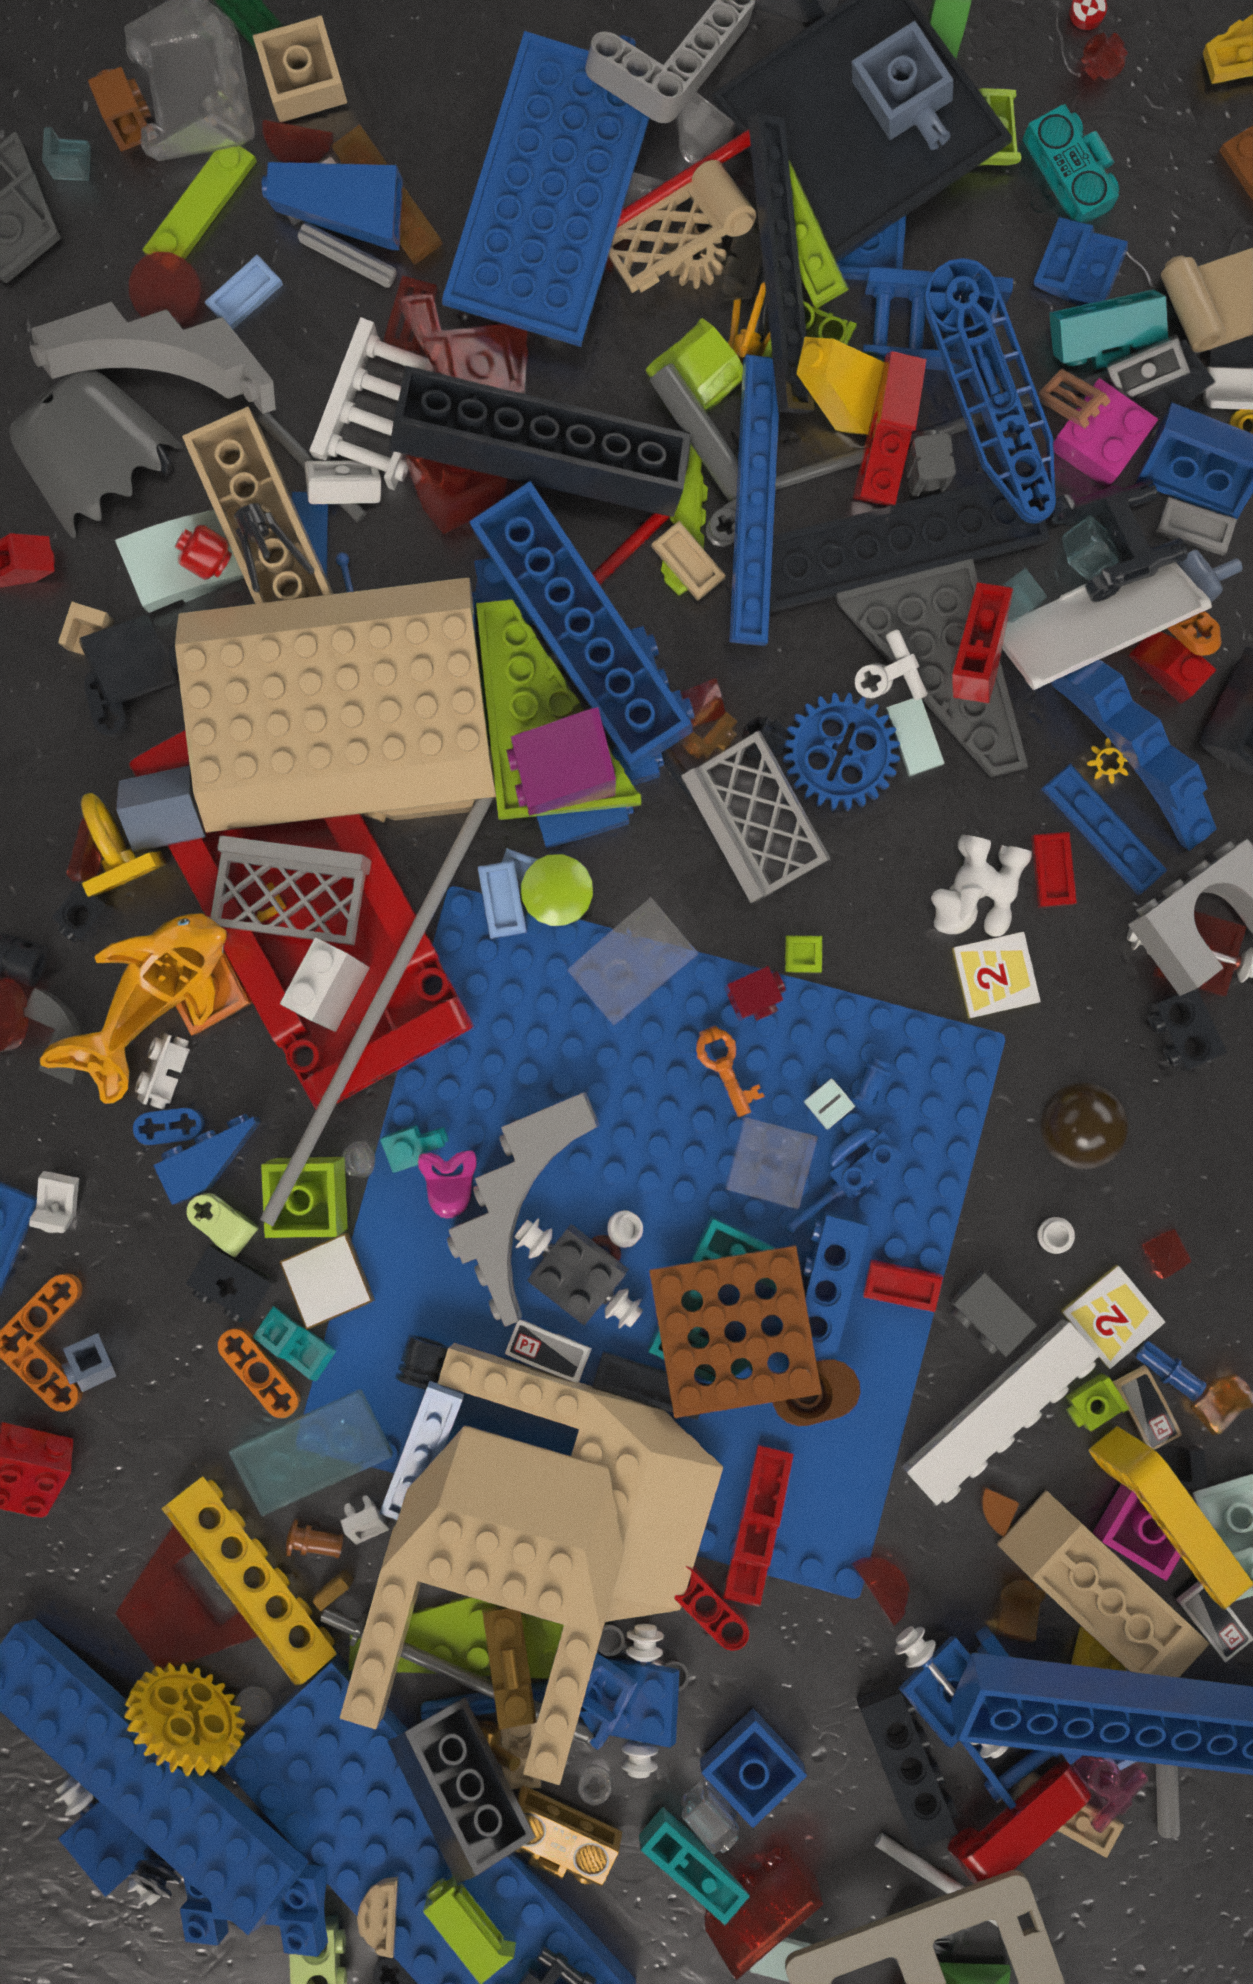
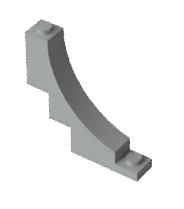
M109 302L31 328L34 344L30 345V352L33 360L38 367L43 366L52 379L94 369H150L194 380L214 389L228 399L244 394L247 401H253L262 414L276 410L273 380L223 317L183 330L166 309L127 323L114 304Z

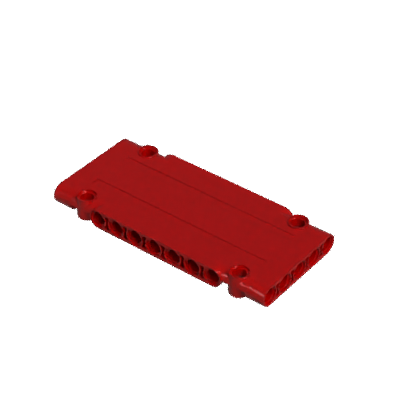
M186 730L134 758L129 763V766L135 777L189 766ZM354 814L208 833L205 831L206 837L168 845L203 912L210 918L221 852L218 851L220 836L361 854L371 860L370 873L365 876L355 944L346 945L326 942L370 967L336 1032L280 1004L314 940L222 927L226 930L227 934L224 950L269 1034L276 1045L283 1049L287 1064L296 1073L316 1110L417 916L362 815ZM230 863L228 878L234 886H237L251 875L244 864ZM251 865V866L254 868L255 871L258 870L260 867H262V866ZM271 868L260 876L265 885L272 882L275 888L286 880L278 868ZM287 870L290 876L297 872L293 870ZM308 872L295 881L305 897L322 885L314 873ZM322 875L326 881L332 877L330 875ZM342 877L330 886L340 901H343L353 893L355 879ZM256 881L239 892L249 907L265 896V893ZM291 885L279 893L287 907L284 909V912L301 901ZM228 886L226 887V893L230 891ZM326 890L310 902L320 917L337 905ZM235 896L223 905L221 919L234 920L245 911ZM269 901L254 912L255 916L257 917L258 911L263 912L272 907V903ZM351 903L345 907L348 912H350ZM306 906L289 917L296 929L299 930L306 929L316 921ZM339 911L327 920L325 924L332 934L346 936L348 920L342 911ZM277 913L269 919L265 920L264 922L260 923L263 925H269L271 922L277 919L280 916V914ZM248 917V918H246L244 921H242V922L253 923V921L251 920L250 917ZM285 921L278 926L289 928ZM320 926L314 930V932L325 933ZM424 932L336 1104L474 1027L450 979L438 961L440 958L426 932ZM434 976L440 977L443 982L441 991L435 995H428L424 989L426 981ZM310 1047L314 1054L313 1060L308 1066L301 1067L298 1063L297 1055L302 1048Z

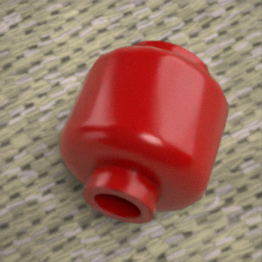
M197 525L192 531L185 528L174 546L180 550L177 557L178 564L204 580L211 578L213 575L218 578L232 556V553L228 551V540L205 525Z

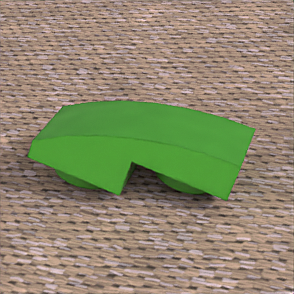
M933 0L928 17H930L929 23L953 56L957 58L972 0Z

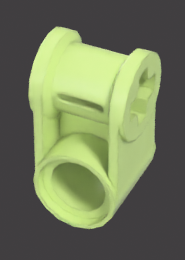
M205 1193L194 1197L187 1206L188 1220L210 1237L219 1248L233 1257H237L259 1229L247 1216L232 1208L219 1196L212 1193ZM210 1202L212 1204L210 1212L213 1214V1217L201 1218L199 1214L202 1210L198 1205Z

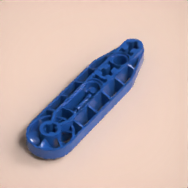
M965 258L949 260L938 267L927 282L923 297L926 317L981 467L1022 520L1033 524L1041 523L1051 515L1056 504L1052 433L997 282L989 269L978 261ZM978 273L981 277L976 282L973 278ZM956 292H961V297L963 294L968 297L964 304L960 303L961 299L955 301L954 296ZM979 296L991 298V306L979 305L977 303ZM997 306L1000 318L991 320L990 318ZM947 314V317L942 322L941 319ZM968 316L973 321L974 326L967 327L964 318ZM1004 325L1013 350L1012 353L1003 355L994 328ZM980 330V336L968 339L967 335H972ZM940 331L952 336L943 340ZM956 344L965 368L964 371L957 374L954 372L946 350L947 346ZM984 345L987 346L1003 393L999 394L1001 391L992 372L989 358H985L982 350ZM976 349L980 357V361H978L979 366L982 369L984 377L986 379L990 396H993L990 398L988 397L986 388L984 386L983 380L981 378L979 369L977 367L975 358L972 353V351ZM1014 359L1017 361L1026 386L1017 390L1007 366V362ZM966 378L969 379L978 405L969 409L958 382ZM1027 393L1030 396L1038 418L1037 422L1031 424L1028 423L1019 398ZM979 412L982 414L990 436V440L980 443L971 415ZM1040 427L1046 440L1047 457L1042 459L1032 434L1033 430ZM1007 429L1010 433L1016 432L1018 434L1015 441L1011 437H1004ZM994 447L1003 474L997 475L987 462L983 449ZM1016 449L1017 453L1011 457L1010 454ZM1026 462L1031 467V476L1027 478L1019 476L1015 471V463ZM1036 482L1037 485L1031 491L1029 486ZM1032 498L1035 501H1042L1043 506L1039 510L1036 506H1029Z

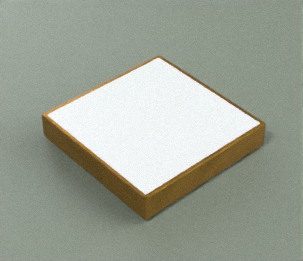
M349 1233L342 1234L280 1261L306 1330L375 1301Z

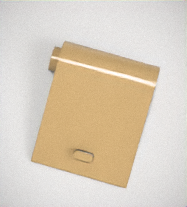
M1253 248L1201 266H1197L1195 259L1185 256L1174 257L1165 264V269L1161 273V279L1194 352L1206 351L1253 335Z

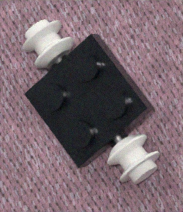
M539 1219L534 1224L527 1220L514 1236L520 1241L516 1248L523 1245L530 1249L528 1258L537 1257L544 1251L542 1254L544 1259L527 1281L584 1326L601 1304L606 1305L609 1301L605 1308V1318L607 1319L614 1315L620 1319L619 1329L624 1324L631 1327L643 1312V1309L638 1306L642 1299L640 1298L632 1302L627 1298L628 1288L619 1290L615 1295L613 1291L629 1269L572 1224L569 1225L555 1245L552 1243L548 1245L552 1240V1229L550 1228L543 1232L538 1228Z

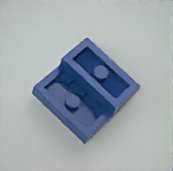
M1059 217L1034 279V285L1058 298L1079 306L1108 300L1128 250V241L1094 233L1093 225Z

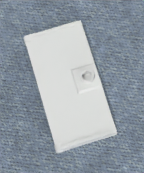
M1175 562L1159 568L1158 572L1152 577L1122 586L1115 595L1104 601L1092 602L1085 590L1086 584L1061 595L1059 599L1007 622L1002 649L1024 676L1029 686L1035 690L1183 620L1210 609L1212 605L1207 595L1196 586Z

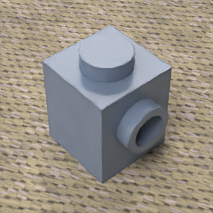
M98 1333L63 1348L68 1362L62 1364L69 1384L77 1382L82 1392L116 1377Z

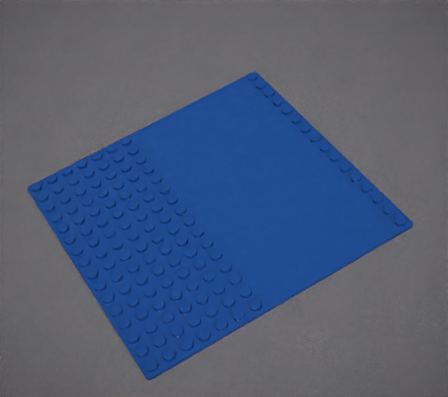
M456 886L450 887L446 894L433 946L440 958L438 961L450 979L474 1027L402 1067L397 1072L351 1239L375 1301L329 1320L324 1341L337 1351L318 1380L312 1381L296 1439L297 1445L303 1449L395 1473L426 1391L405 1384L395 1378L397 1372L401 1373L398 1367L399 1364L404 1363L401 1361V1357L409 1334L426 1337L449 1347L457 1343L536 1368L505 1354L517 1322L505 1327L502 1319H495L489 1305V1300L493 1299L487 1285L482 1286L475 1272L474 1267L479 1265L477 1259L462 1264L460 1257L454 1258L447 1238L451 1236L449 1229L488 1212L487 1207H481L473 1191V1187L477 1186L475 1178L515 1161L513 1155H506L501 1145L499 1136L504 1134L501 1127L586 1092L600 1126L569 1143L549 1161L534 1180L519 1212L513 1234L511 1256L514 1291L522 1313L520 1320H525L549 1332L560 1334L592 1348L580 1377V1383L593 1386L603 1351L666 1370L665 1360L649 1353L647 1348L658 1326L649 1270L690 1263L696 1252L695 1247L710 1216L775 1248L796 1245L803 1289L807 1277L802 1276V1269L806 1255L813 1256L816 1241L811 1240V1234L816 1219L822 1220L823 1213L828 1212L863 1221L870 1226L836 1360L846 1363L855 1371L860 1381L861 1393L857 1405L850 1413L837 1419L810 1426H795L785 1422L778 1416L772 1402L703 1413L699 1415L698 1420L688 1417L674 1418V1413L666 1411L686 1433L690 1434L708 1454H711L723 1466L697 1553L698 1557L730 1565L757 1446L792 1453L794 1456L780 1527L777 1529L771 1564L768 1567L767 1575L848 1598H858L862 1592L934 1316L932 1311L864 1298L863 1290L869 1262L871 1259L942 1274L944 1278L1002 1056L1005 1036L999 1032L780 973L779 975L786 991L781 994L784 1000L776 1004L779 1011L758 1021L755 1020L754 1015L739 1021L724 988L727 984L754 973L761 968L583 920H578L564 926H550L537 921L528 913L523 904L522 909L527 933L491 939L483 894ZM436 976L429 978L425 983V992L428 995L438 994L443 986L442 979ZM714 1025L728 1032L736 1042V1056L732 1068L738 1080L737 1082L740 1084L739 1087H741L742 1091H749L751 1087L759 1084L761 1088L757 1090L758 1094H764L763 1098L753 1099L748 1104L751 1112L739 1118L719 1072L707 1068L697 1057L696 1043L700 1037L699 1032ZM721 1038L705 1045V1051L708 1054V1058L716 1061L721 1057H726L728 1047H726L725 1041ZM872 1057L892 1065L889 1073L893 1074L892 1077H887L876 1106L854 1097L868 1068L865 1066V1063L869 1064ZM832 1078L855 1107L826 1130L803 1101ZM417 1125L420 1135L444 1127L449 1141L445 1142V1146L427 1151V1153L439 1155L444 1161H449L451 1157L459 1152L473 1151L476 1155L477 1165L472 1176L471 1198L466 1210L453 1218L438 1216L429 1205L426 1179L418 1165L395 1173L392 1172L380 1141L383 1136ZM868 1127L874 1129L878 1134L884 1131L902 1154V1157L898 1159L899 1161L887 1171L881 1172L872 1179L873 1184L869 1187L863 1186L859 1189L861 1193L856 1197L850 1196L848 1198L846 1195L840 1199L837 1197L795 1229L796 1232L790 1233L786 1231L785 1225L788 1221L791 1222L831 1191V1186L836 1183L828 1173L832 1170L829 1164L831 1151L861 1128ZM866 1143L862 1144L845 1158L850 1165L869 1151L865 1145ZM461 1163L452 1173L443 1174L432 1165V1170L443 1176L457 1175L464 1169L463 1163ZM804 1179V1184H805L804 1186H805V1187H804V1188L802 1187V1189H804V1190H802V1191H801L802 1194H800V1193H799L800 1190H801L800 1187L802 1186V1182H803L802 1180ZM629 1211L637 1215L642 1222V1236L631 1247L621 1248L616 1246L608 1235L609 1219L616 1212ZM539 1219L538 1228L544 1232L551 1228L552 1240L548 1245L551 1243L555 1245L569 1225L572 1224L625 1265L629 1270L613 1291L615 1295L619 1290L628 1288L627 1298L632 1302L640 1298L642 1299L638 1306L643 1309V1312L631 1327L624 1324L619 1329L620 1319L614 1315L606 1319L605 1308L609 1303L608 1301L606 1305L601 1304L584 1326L530 1284L527 1279L544 1259L542 1256L544 1251L537 1257L528 1258L530 1252L528 1247L523 1245L516 1248L520 1241L514 1236L524 1223L529 1220L534 1224ZM837 1244L827 1247L824 1252L825 1260L831 1263L840 1261L844 1254L843 1247ZM829 1280L819 1282L816 1285L815 1294L820 1298L831 1296L835 1289L834 1283ZM758 1281L755 1284V1292L761 1298L768 1299L776 1293L775 1289ZM725 1284L721 1287L718 1297L724 1304L732 1305L739 1300L740 1292L735 1285ZM768 1315L762 1320L761 1328L768 1335H777L783 1328V1322L776 1315ZM813 1316L809 1319L811 1333H819L824 1329L826 1324L824 1318ZM731 1321L725 1326L724 1332L729 1340L740 1341L746 1335V1328L739 1321ZM701 1328L700 1333L710 1337L707 1330ZM775 1352L769 1356L767 1363L772 1371L783 1372L788 1368L790 1361L786 1354ZM747 1367L736 1377L746 1378L752 1371ZM695 1375L696 1380L706 1382L708 1384L711 1383L710 1381L698 1375ZM464 1393L445 1447L464 1426H469L571 1456L579 1429Z

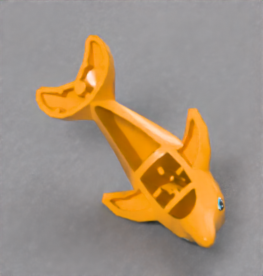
M187 914L164 923L150 936L132 937L111 943L94 956L96 963H125L128 965L118 983L101 1032L75 1035L52 1043L44 1050L40 1057L41 1066L46 1068L64 1067L89 1072L98 1086L100 1100L104 1104L115 1103L120 1100L128 1090L129 1068L125 1047L140 1032L183 1000H186L194 1025H203L212 1013L215 987L211 973L223 953L225 940L227 939L226 930L204 914Z

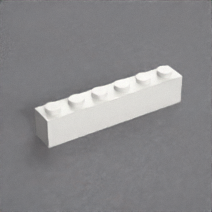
M1061 1319L902 1467L936 1506L941 1501L944 1503L949 1502L960 1492L961 1488L959 1485L967 1477L974 1478L987 1467L988 1463L986 1460L993 1453L1005 1451L1014 1442L1015 1438L1013 1435L1023 1426L1029 1428L1038 1421L1042 1415L1040 1410L1050 1401L1056 1403L1063 1398L1069 1390L1067 1385L1077 1376L1081 1379L1089 1374L1096 1365L1094 1360L1100 1355L1070 1322Z

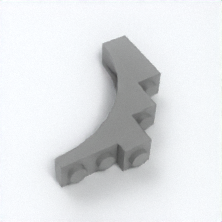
M586 1092L501 1127L504 1133L499 1136L501 1145L506 1155H513L515 1161L475 1178L477 1186L473 1187L475 1197L481 1207H487L488 1212L449 1229L451 1236L447 1238V1242L454 1258L460 1257L462 1264L477 1259L479 1265L474 1267L477 1278L482 1286H488L493 1298L489 1300L490 1309L496 1320L502 1319L505 1327L518 1322L522 1318L514 1291L511 1265L513 1234L522 1203L534 1180L557 1153L574 1139L600 1126Z

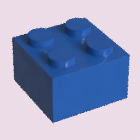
M754 1708L700 1758L701 1773L752 1828L807 1777L804 1762Z

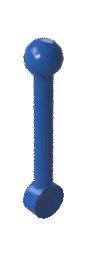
M341 552L337 554L335 561L341 567L346 592H354L348 569L349 556Z

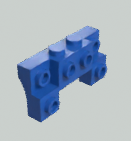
M307 1864L265 1922L267 1925L280 1926L284 1953L318 1957L328 1943L324 1915L327 1883L324 1866ZM184 1878L187 1901L181 1906L180 1913L185 1942L218 1946L229 1933L227 1920L230 1919Z

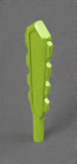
M690 443L684 489L675 515L670 517V521L674 525L680 521L704 549V535L700 532V527L705 525L706 510L702 508V503L707 500L708 487L703 483L701 473L702 460ZM663 561L661 572L665 576L664 582L678 596L688 591Z

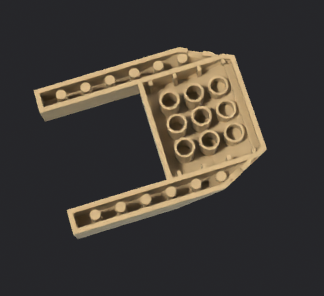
M457 1343L452 1344L448 1348L437 1384L577 1428L579 1432L571 1457L609 1467L611 1487L625 1551L605 1622L680 1610L681 1605L674 1597L675 1595H684L692 1572L686 1566L693 1569L723 1466L711 1454H708L663 1409L601 1391L580 1382L575 1383L549 1372ZM395 1526L393 1527V1531H392V1534H391V1537H390V1540H389V1544H390V1541H391V1538H392V1535H393Z
M464 1426L407 1489L380 1571L340 1719L372 1729H377L385 1714L421 1582L563 1624L564 1627L523 1774L560 1785L625 1551L611 1487L609 1467Z

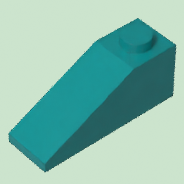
M664 1807L659 1810L639 1834L640 1850L724 1925L728 1923L750 1897L745 1888L696 1836Z

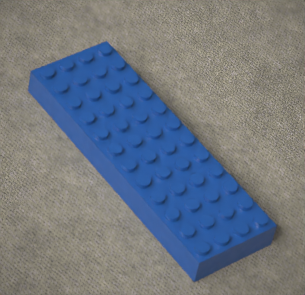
M337 1651L336 1656L300 1685L240 1742L241 1746L233 1758L222 1768L297 1851L309 1861L310 1865L324 1866L327 1884L356 1916H358L362 1898L371 1886L382 1879L398 1877L393 1957L418 1984H479L423 1912L426 1898L428 1897L426 1892L441 1878L447 1881L453 1875L387 1742L405 1732L408 1728L388 1706L377 1729L340 1719L353 1670H349V1663ZM514 1851L479 1875L457 1883L458 1885L461 1883L464 1885L504 1936V1940L516 1942L514 1958L482 1984H518L529 1967L542 1976L547 1967L537 1961L536 1958L544 1946L555 1954L561 1952L569 1959L568 1963L582 1974L588 1972L595 1977L596 1984H636V1979L539 1872L528 1864V1860L521 1853ZM559 1977L554 1984L569 1983Z

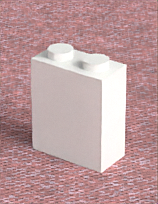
M315 937L280 1004L336 1032L370 967Z

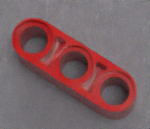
M686 1566L692 1572L684 1595H675L674 1599L720 1646L730 1651L740 1650L749 1639L746 1618L728 1599L723 1598V1594L695 1566H693V1569ZM702 1596H711L715 1599L716 1603L712 1609L703 1611L697 1608V1600ZM736 1622L741 1625L740 1633L734 1637L724 1635L722 1629L727 1623Z

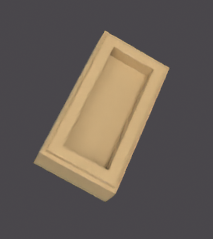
M680 521L651 545L697 601L725 579L726 575Z

